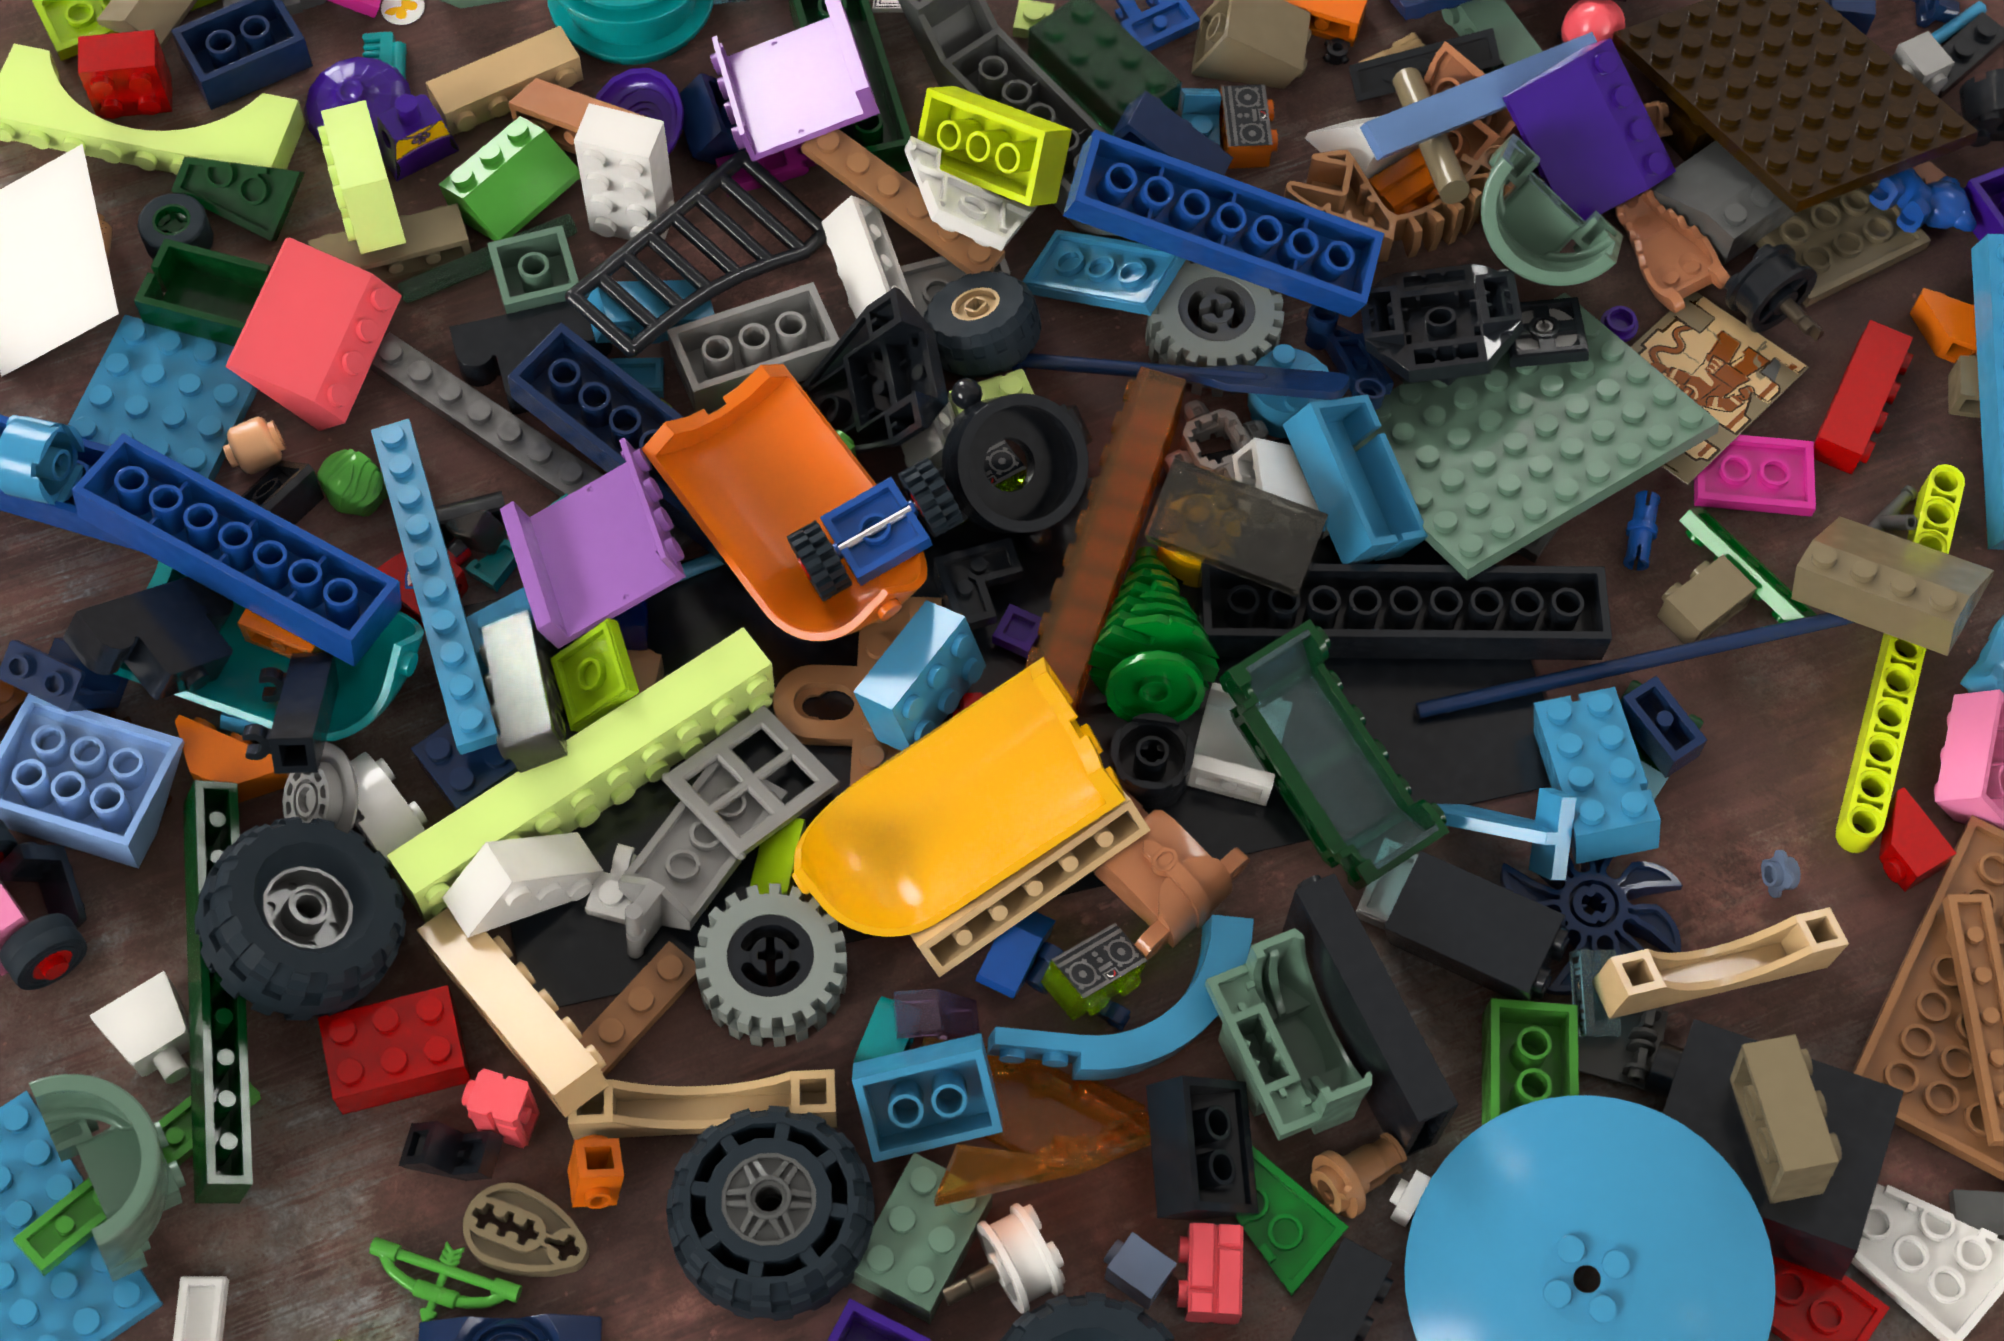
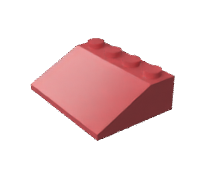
M288 237L283 242L225 367L318 431L344 424L402 295L374 274Z

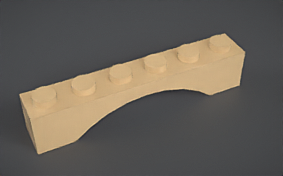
M1828 907L1794 915L1752 935L1710 948L1676 953L1645 949L1610 957L1592 980V983L1608 1018L1613 1019L1828 968L1849 945V942L1831 908Z
M835 1069L789 1071L754 1081L712 1086H656L610 1079L606 1080L609 1086L568 1115V1126L574 1140H579L589 1135L623 1138L701 1134L712 1124L713 1126H718L730 1119V1114L748 1108L750 1112L768 1110L769 1106L789 1107L790 1113L807 1115L810 1112L825 1119L830 1127L836 1128Z

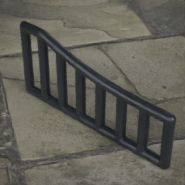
M741 150L570 288L565 294V300L626 356L633 358L681 319L715 296L752 278L808 259L826 243L827 237L821 223L823 220L759 162H752L749 154ZM743 168L808 226L814 234L804 242L800 240L731 177ZM720 187L789 250L772 255L708 196ZM696 206L756 261L740 267L685 218L684 215ZM671 226L674 227L725 274L713 281H709L661 238L660 235ZM648 246L690 283L696 291L684 299L681 298L642 263L636 255ZM624 266L670 309L656 318L610 276ZM599 287L643 326L644 329L631 339L585 297Z

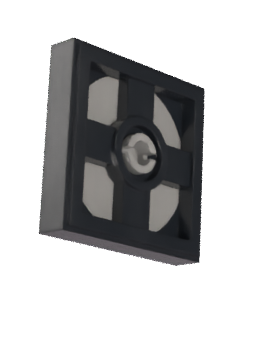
M1578 297L1520 302L1523 332L1507 350L1510 368L1588 361L1589 348Z

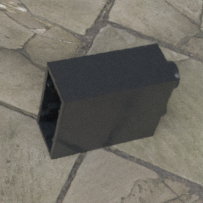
M1694 1019L1684 1049L1660 1041L1644 1091L1667 1098L1663 1114L1684 1124L1702 1137L1737 1173L1752 1196L1762 1217L1770 1242L1772 1256L1842 1280L1858 1251L1904 1090L1811 1059L1813 1074L1810 1077L1815 1091L1820 1090L1825 1098L1827 1106L1825 1121L1829 1133H1835L1839 1139L1842 1158L1839 1160L1834 1175L1831 1177L1823 1194L1770 1204L1730 1082V1076L1742 1044L1757 1042L1758 1040Z

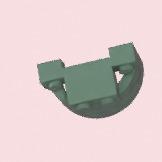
M1513 133L1492 154L1488 162L1492 168L1490 169L1491 172L1482 194L1481 220L1485 236L1493 252L1514 273L1529 281L1543 285L1570 286L1600 276L1617 263L1623 235L1597 211L1584 221L1532 172L1539 165L1541 158ZM1512 182L1514 187L1504 196V185ZM1571 239L1576 242L1573 246L1575 252L1559 253Z
M61 1074L29 1082L61 1162L77 1155L80 1156L107 1218V1221L91 1230L112 1281L114 1282L147 1267L148 1264L143 1252L151 1249L148 1239L160 1221L163 1211L183 1203L179 1188L186 1185L176 1160L167 1164L162 1148L169 1146L159 1121L153 1123L144 1107L126 1090L101 1078L81 1074ZM97 1121L111 1125L107 1130L92 1136V1132L99 1130Z

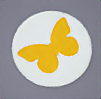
M384 0L381 5L383 17L388 22L396 25H407L417 21L425 9L423 0Z

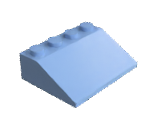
M28 693L0 743V819L10 830L139 869L157 834L185 742L182 738L92 711L67 712Z

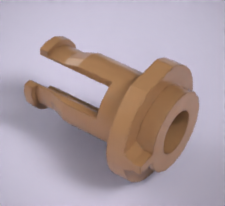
M1382 1133L1377 1141L1364 1144L1344 1156L1335 1151L1326 1150L1314 1157L1312 1161L1311 1186L1319 1202L1333 1214L1353 1219L1364 1212L1366 1208V1195L1370 1191L1382 1185L1394 1173L1400 1174L1403 1172L1399 1163L1407 1161V1156L1398 1140L1389 1133Z

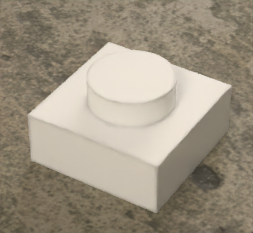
M1416 1170L1410 1182L1401 1178L1389 1202L1396 1205L1390 1217L1391 1220L1406 1227L1431 1177Z

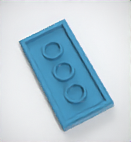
M1056 229L1023 279V282L1027 284L1033 295L1151 316L1186 259L1137 242Z

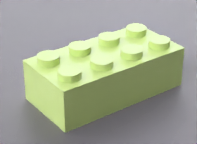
M366 100L321 111L324 126L317 128L348 241L357 240L360 254L406 243Z

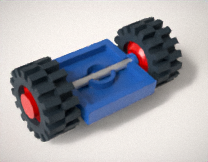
M928 457L898 473L901 484L910 499L909 501H906L896 483L890 477L822 515L820 519L832 538L833 544L830 543L816 520L787 536V540L796 554L798 563L823 601L852 586V582L840 561L844 558L858 583L862 586L931 547V539L917 516L920 517L934 538L964 522L951 491Z

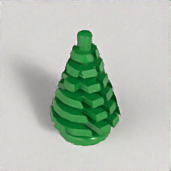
M1151 546L1141 547L1135 553V562L1132 563L1125 575V581L1121 584L1119 594L1113 602L1112 610L1106 618L1105 626L1102 627L1098 641L1092 650L1088 664L1095 667H1092L1088 674L1101 693L1106 696L1108 706L1117 717L1130 722L1133 717L1140 714L1158 713L1180 722L1190 717L1200 708L1205 692L1210 689L1207 681L1214 683L1219 667L1216 660L1208 657V655L1218 659L1219 657L1208 640V634L1196 619L1198 617L1191 608L1187 599L1180 596V588L1176 579L1171 576L1166 565L1159 560L1157 550Z

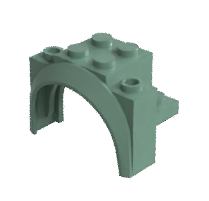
M1293 928L1251 945L1246 964L1206 979L1205 987L1223 1023L1218 1038L1219 1044L1236 1080L1246 1082L1248 1105L1253 1116L1265 1113L1278 1141L1311 1128L1315 1135L1354 1119L1362 1099H1364L1372 1086V1074L1367 1072L1365 1078H1362L1342 1047L1311 976L1305 953V938L1300 931Z

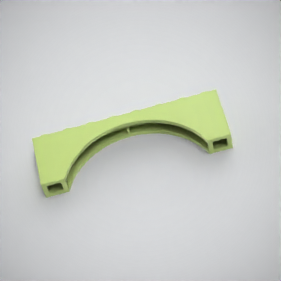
M13 44L0 72L1 141H16L31 144L39 149L51 148L69 152L83 144L85 156L100 158L114 164L120 162L135 165L148 171L160 170L177 175L184 157H197L287 169L306 123L299 100L262 93L239 111L209 124L169 131L135 129L104 120L87 111L70 97L61 86L60 75L49 50Z

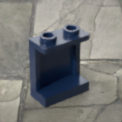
M63 637L54 638L49 654L19 640H12L8 645L0 666V680L67 712L118 708L129 679L115 674L101 675L90 671L83 665Z

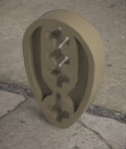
M511 1182L492 1185L476 1195L465 1212L463 1235L466 1244L473 1256L490 1269L524 1277H554L577 1272L588 1261L589 1247L575 1222L557 1204L543 1194L524 1185ZM489 1209H493L495 1219L506 1223L509 1217H513L515 1226L520 1230H527L529 1225H534L533 1229L538 1237L536 1240L528 1239L525 1245H522L519 1235L513 1231H508L502 1237L499 1228L495 1224L487 1223L485 1228L481 1229L476 1216L478 1214L486 1215ZM570 1240L575 1241L574 1245L579 1253L577 1256L569 1255L566 1261H563L560 1251L548 1243L567 1246Z

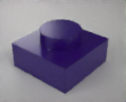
M1009 604L992 635V643L1029 659L1046 627V619Z

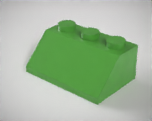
M519 116L438 185L448 205L458 203L463 223L493 241L510 238L579 180L580 172L579 168L545 129Z

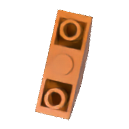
M1923 287L1911 309L1910 315L1935 356L1956 363L1960 355H1977L1974 305L1949 297L1942 292L1932 291Z
M180 714L178 715L175 724L179 738H182L185 742L183 752L194 781L238 783V803L284 788L290 773L275 774L271 754L260 760L247 759L245 755L248 744H253L250 740H243L242 735L237 733H231L230 736L217 731V728L212 723L203 718L195 717L194 720H191Z

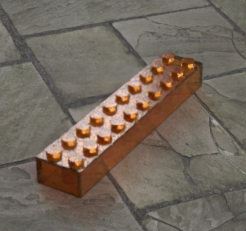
M1142 366L1139 369L1136 380L1129 379L1123 395V402H1125L1122 412L1117 411L1111 429V434H1113L1111 443L1105 444L1101 454L1099 477L1094 476L1091 481L1087 499L1090 500L1087 510H1081L1075 528V533H1078L1075 543H1069L1063 560V567H1065L1062 578L1057 577L1050 597V600L1053 601L1050 613L1044 612L1038 629V635H1040L1037 647H1031L1025 668L1044 657L1072 697L1074 702L1071 706L1076 714L1090 677L1088 673L1093 667L1088 664L1092 650L1098 641L1102 627L1105 626L1106 618L1112 610L1113 602L1119 594V589L1123 583L1163 469V461L1168 455L1180 421L1186 379Z

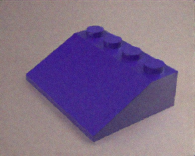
M1611 38L1586 45L1502 97L1524 143L1541 158L1537 168L1545 184L1584 221L1595 211L1601 215L1650 189L1676 172Z

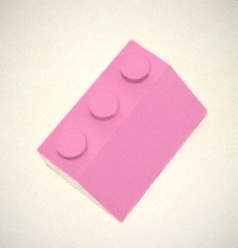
M1999 689L1955 694L1951 711L1947 715V736L1945 746L1941 749L1940 753L1941 769L1938 782L1934 786L1935 802L1956 822L1966 824L1973 815L2004 831V693Z

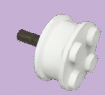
M1015 1203L1010 1206V1214L990 1225L985 1221L976 1224L979 1240L990 1264L942 1290L948 1306H951L971 1295L973 1291L977 1292L998 1280L1015 1308L1021 1314H1024L1030 1310L1029 1303L1048 1292L1055 1296L1063 1293V1284L1066 1281L1060 1268L1064 1266V1262L1056 1245L1052 1241L1047 1244L1045 1243L1039 1232L1042 1229V1225L1034 1208L1030 1204L1022 1207L1019 1203Z

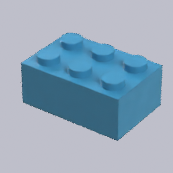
M926 600L853 691L878 741L897 750H904L940 726L946 717L956 710L960 699L971 685L980 679L986 664L966 617Z
M982 1033L853 1063L852 1083L873 1163L1003 1132L1002 1113Z

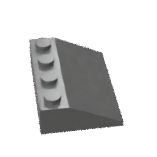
M1716 140L1676 167L1675 173L1650 188L1658 202L1666 210L1672 208L1678 216L1683 215L1688 226L1695 225L1703 236H1707L1723 265L1797 214L1787 207Z

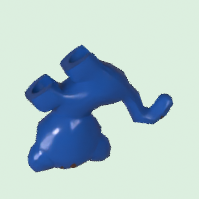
M1910 168L1881 179L1878 186L1869 195L1870 202L1883 211L1895 206V204L1900 207L1901 214L1896 219V223L1904 232L1915 233L1920 230L1924 223L1928 227L1940 229L1955 227L1965 232L1974 231L1977 227L1976 220L1971 212V203L1964 188L1960 187L1957 179L1949 176L1926 184L1915 170Z

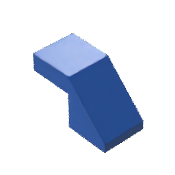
M1034 911L994 940L975 981L1014 999L1025 984V979L1032 969L1036 955L1043 943L1051 935L1056 920Z

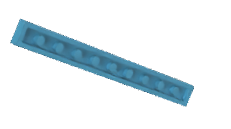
M408 418L372 429L373 441L459 754L463 755L500 743L497 725L411 422Z

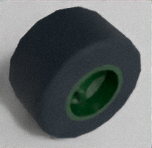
M168 193L156 197L146 204L139 215L137 227L148 255L153 260L164 238L209 250L212 247L214 233L203 205L194 197L183 193Z

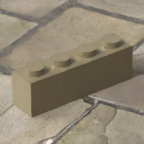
M458 203L448 206H437L432 210L412 215L399 216L406 243L360 254L357 240L348 241L346 231L336 234H325L319 238L308 240L309 246L366 270L385 283L474 261Z

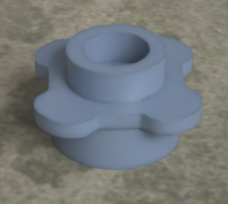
M1776 850L1771 859H1764L1762 861V879L1765 885L1768 886V892L1772 898H1780L1783 890H1793L1798 886L1801 876L1800 867L1793 857L1788 856L1784 850Z

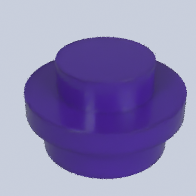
M1614 306L1604 312L1600 319L1602 324L1624 342L1633 339L1637 333L1638 320L1635 313L1628 307Z

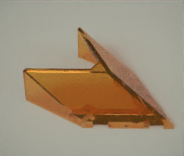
M924 1037L920 1047L949 1040ZM987 1055L1002 1113L1003 1132L984 1136L983 1138L1006 1150L956 1144L935 1196L934 1203L935 1206L1082 1174L1151 1145L1149 1114L1144 1110L1146 1105L1097 1080H1072L1071 1075L1059 1070L1057 1067L1042 1065V1060L1025 1059V1062L1005 1063L999 1060V1056Z

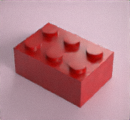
M448 985L338 1012L329 1017L328 1015L318 1017L332 1097L342 1115L466 1084L471 1079L457 1007Z

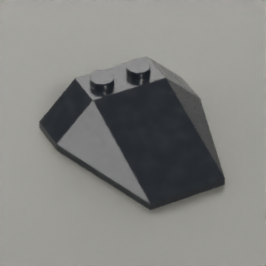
M896 287L864 309L801 385L834 430L844 432L853 440L856 454L902 445L927 429L949 402L935 332L901 289Z

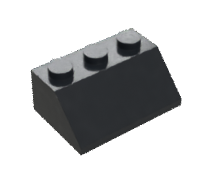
M1182 1075L1146 1085L1157 1218L1199 1220L1259 1214L1246 1082Z

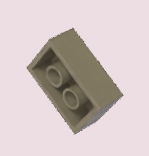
M1796 1034L1742 1044L1730 1076V1082L1770 1204L1823 1194L1831 1177L1834 1175L1839 1160L1842 1158L1839 1139L1835 1133H1829L1825 1121L1827 1117L1825 1098L1820 1090L1815 1091L1810 1077L1813 1074L1811 1057L1807 1049L1800 1048Z

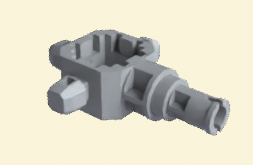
M1191 401L1184 406L1186 426L1182 433L1180 450L1178 449L1165 457L1163 461L1164 469L1170 477L1186 475L1190 471L1196 484L1207 488L1216 486L1220 495L1229 502L1231 507L1237 508L1240 513L1232 459L1234 454L1223 457L1221 463L1217 464L1215 459L1209 461L1206 456L1201 457V450L1195 440L1201 443L1210 439V435L1214 433L1216 438L1223 436L1225 441L1230 439V446L1234 453H1236L1255 437L1266 440L1268 429L1262 420L1245 422L1242 426L1235 412L1221 408L1210 413L1201 401ZM1247 527L1250 534H1258L1256 528Z

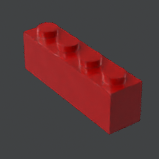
M1869 320L1858 340L1814 440L1815 460L1852 475L1859 461L1864 464L1867 463L1876 444L1870 440L1873 432L1876 434L1880 433L1889 414L1882 409L1885 403L1890 405L1893 403L1900 389L1901 383L1896 382L1895 379L1898 374L1905 375L1914 356L1907 352L1913 337Z

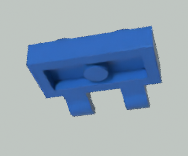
M1116 0L1120 7L1114 11L1120 22L1119 32L1137 57L1199 29L1201 20L1186 0H1146L1150 9L1143 12L1138 8L1135 0Z

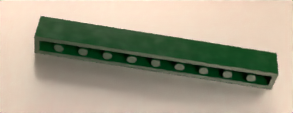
M195 780L183 802L194 1203L239 1204L253 1185L246 999L240 995L234 999L222 988L220 983L223 979L217 972L211 973L207 968L200 953L203 944L199 941V935L195 934V914L199 904L198 897L206 878L228 845L231 846L240 837L238 783Z

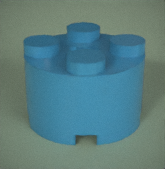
M1288 344L1277 345L1273 351L1269 352L1265 357L1262 356L1254 365L1329 372L1327 366L1316 357L1303 350L1294 349ZM1248 393L1247 407L1251 413L1250 417L1252 420H1262L1268 429V435L1277 438H1288L1283 424L1309 402L1325 399Z
M10 416L7 420L6 428L0 437V489L2 492L9 496L56 505L54 503L56 501L65 502L72 496L71 489L81 479L84 466L77 464L78 451L84 452V443L79 431L73 426L29 416Z

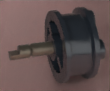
M1771 244L1764 245L1755 253L1753 260L1741 272L1734 274L1726 282V305L1733 311H1741L1747 317L1746 325L1752 332L1759 333L1771 329L1788 317L1795 325H1798V328L1805 335H1810L1815 341H1818L1824 335V331L1800 307L1816 283V271L1810 266H1801L1795 260L1796 252L1790 245L1780 244L1774 247Z

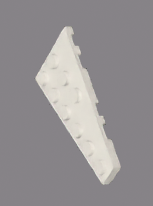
M1877 1183L1858 1251L1851 1263L1940 1341H1963L2004 1292V1241L1998 1239L1997 1234L1984 1228L1976 1229L1955 1219L1952 1213L1890 1185L1884 1187Z

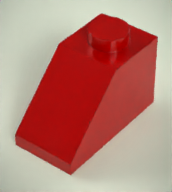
M1903 787L1890 800L1885 825L1882 830L1879 860L1883 864V869L1889 879L1898 883L1903 891L1906 892L1944 869L1956 855V851L1905 787Z

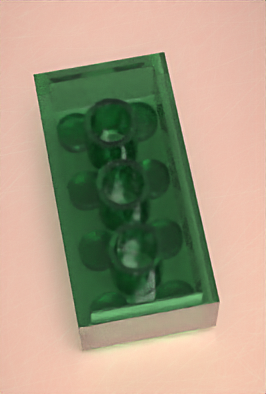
M1070 0L1029 28L1028 56L1110 135H1112L1127 105L1145 91L1159 98L1173 112L1178 110L1182 82L1094 0Z

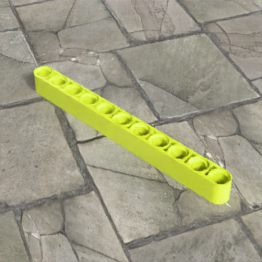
M1942 464L1932 469L1918 492L1913 515L1917 518V526L1914 530H1909L1907 540L1949 554L1965 487V478L1958 468ZM1885 633L1883 634L1836 827L1838 844L1850 853L1866 851L1884 828L1926 652L1924 647ZM1896 650L1903 652L1907 657L1900 655ZM1888 684L1895 686L1899 691L1891 689ZM1879 718L1888 721L1891 726L1883 724ZM1871 753L1879 755L1883 762L1876 760ZM1862 788L1870 790L1875 797L1865 794ZM1853 823L1862 826L1866 833L1858 831Z

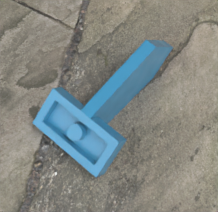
M1539 788L1535 820L1466 804H1437L1446 816V826L1532 842L1529 870L1549 880H1566L1577 797L1555 788Z

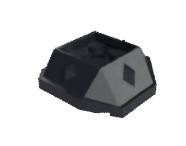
M1464 264L1394 273L1381 279L1371 287L1367 304L1361 308L1366 351L1385 364L1404 384L1439 380L1449 386L1457 378L1491 374L1498 361L1523 332V318L1514 272L1503 268L1497 271L1484 265Z

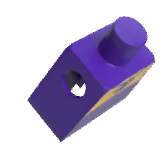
M402 94L396 98L394 108L381 113L377 118L378 145L384 164L396 181L459 151V147L445 122L425 94H420L416 97L411 94Z

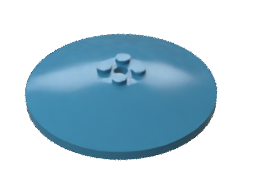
M1593 1095L1562 1096L1521 1105L1495 1117L1466 1137L1439 1166L1420 1198L1407 1240L1404 1266L1405 1293L1409 1317L1417 1341H1768L1775 1303L1774 1263L1767 1232L1752 1196L1727 1161L1702 1137L1684 1124L1641 1104ZM1590 1265L1600 1273L1601 1283L1594 1292L1585 1293L1575 1286L1573 1276L1576 1269L1580 1266Z

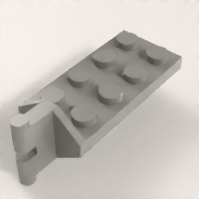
M716 760L704 769L692 787L708 804H711L739 782ZM766 779L763 780L785 804L788 799V791ZM749 792L718 813L739 836H742L770 815ZM682 801L677 804L618 881L619 890L632 902V904L625 908L627 954L634 959L640 958L644 954L645 947L661 926L691 930L742 861L737 860Z

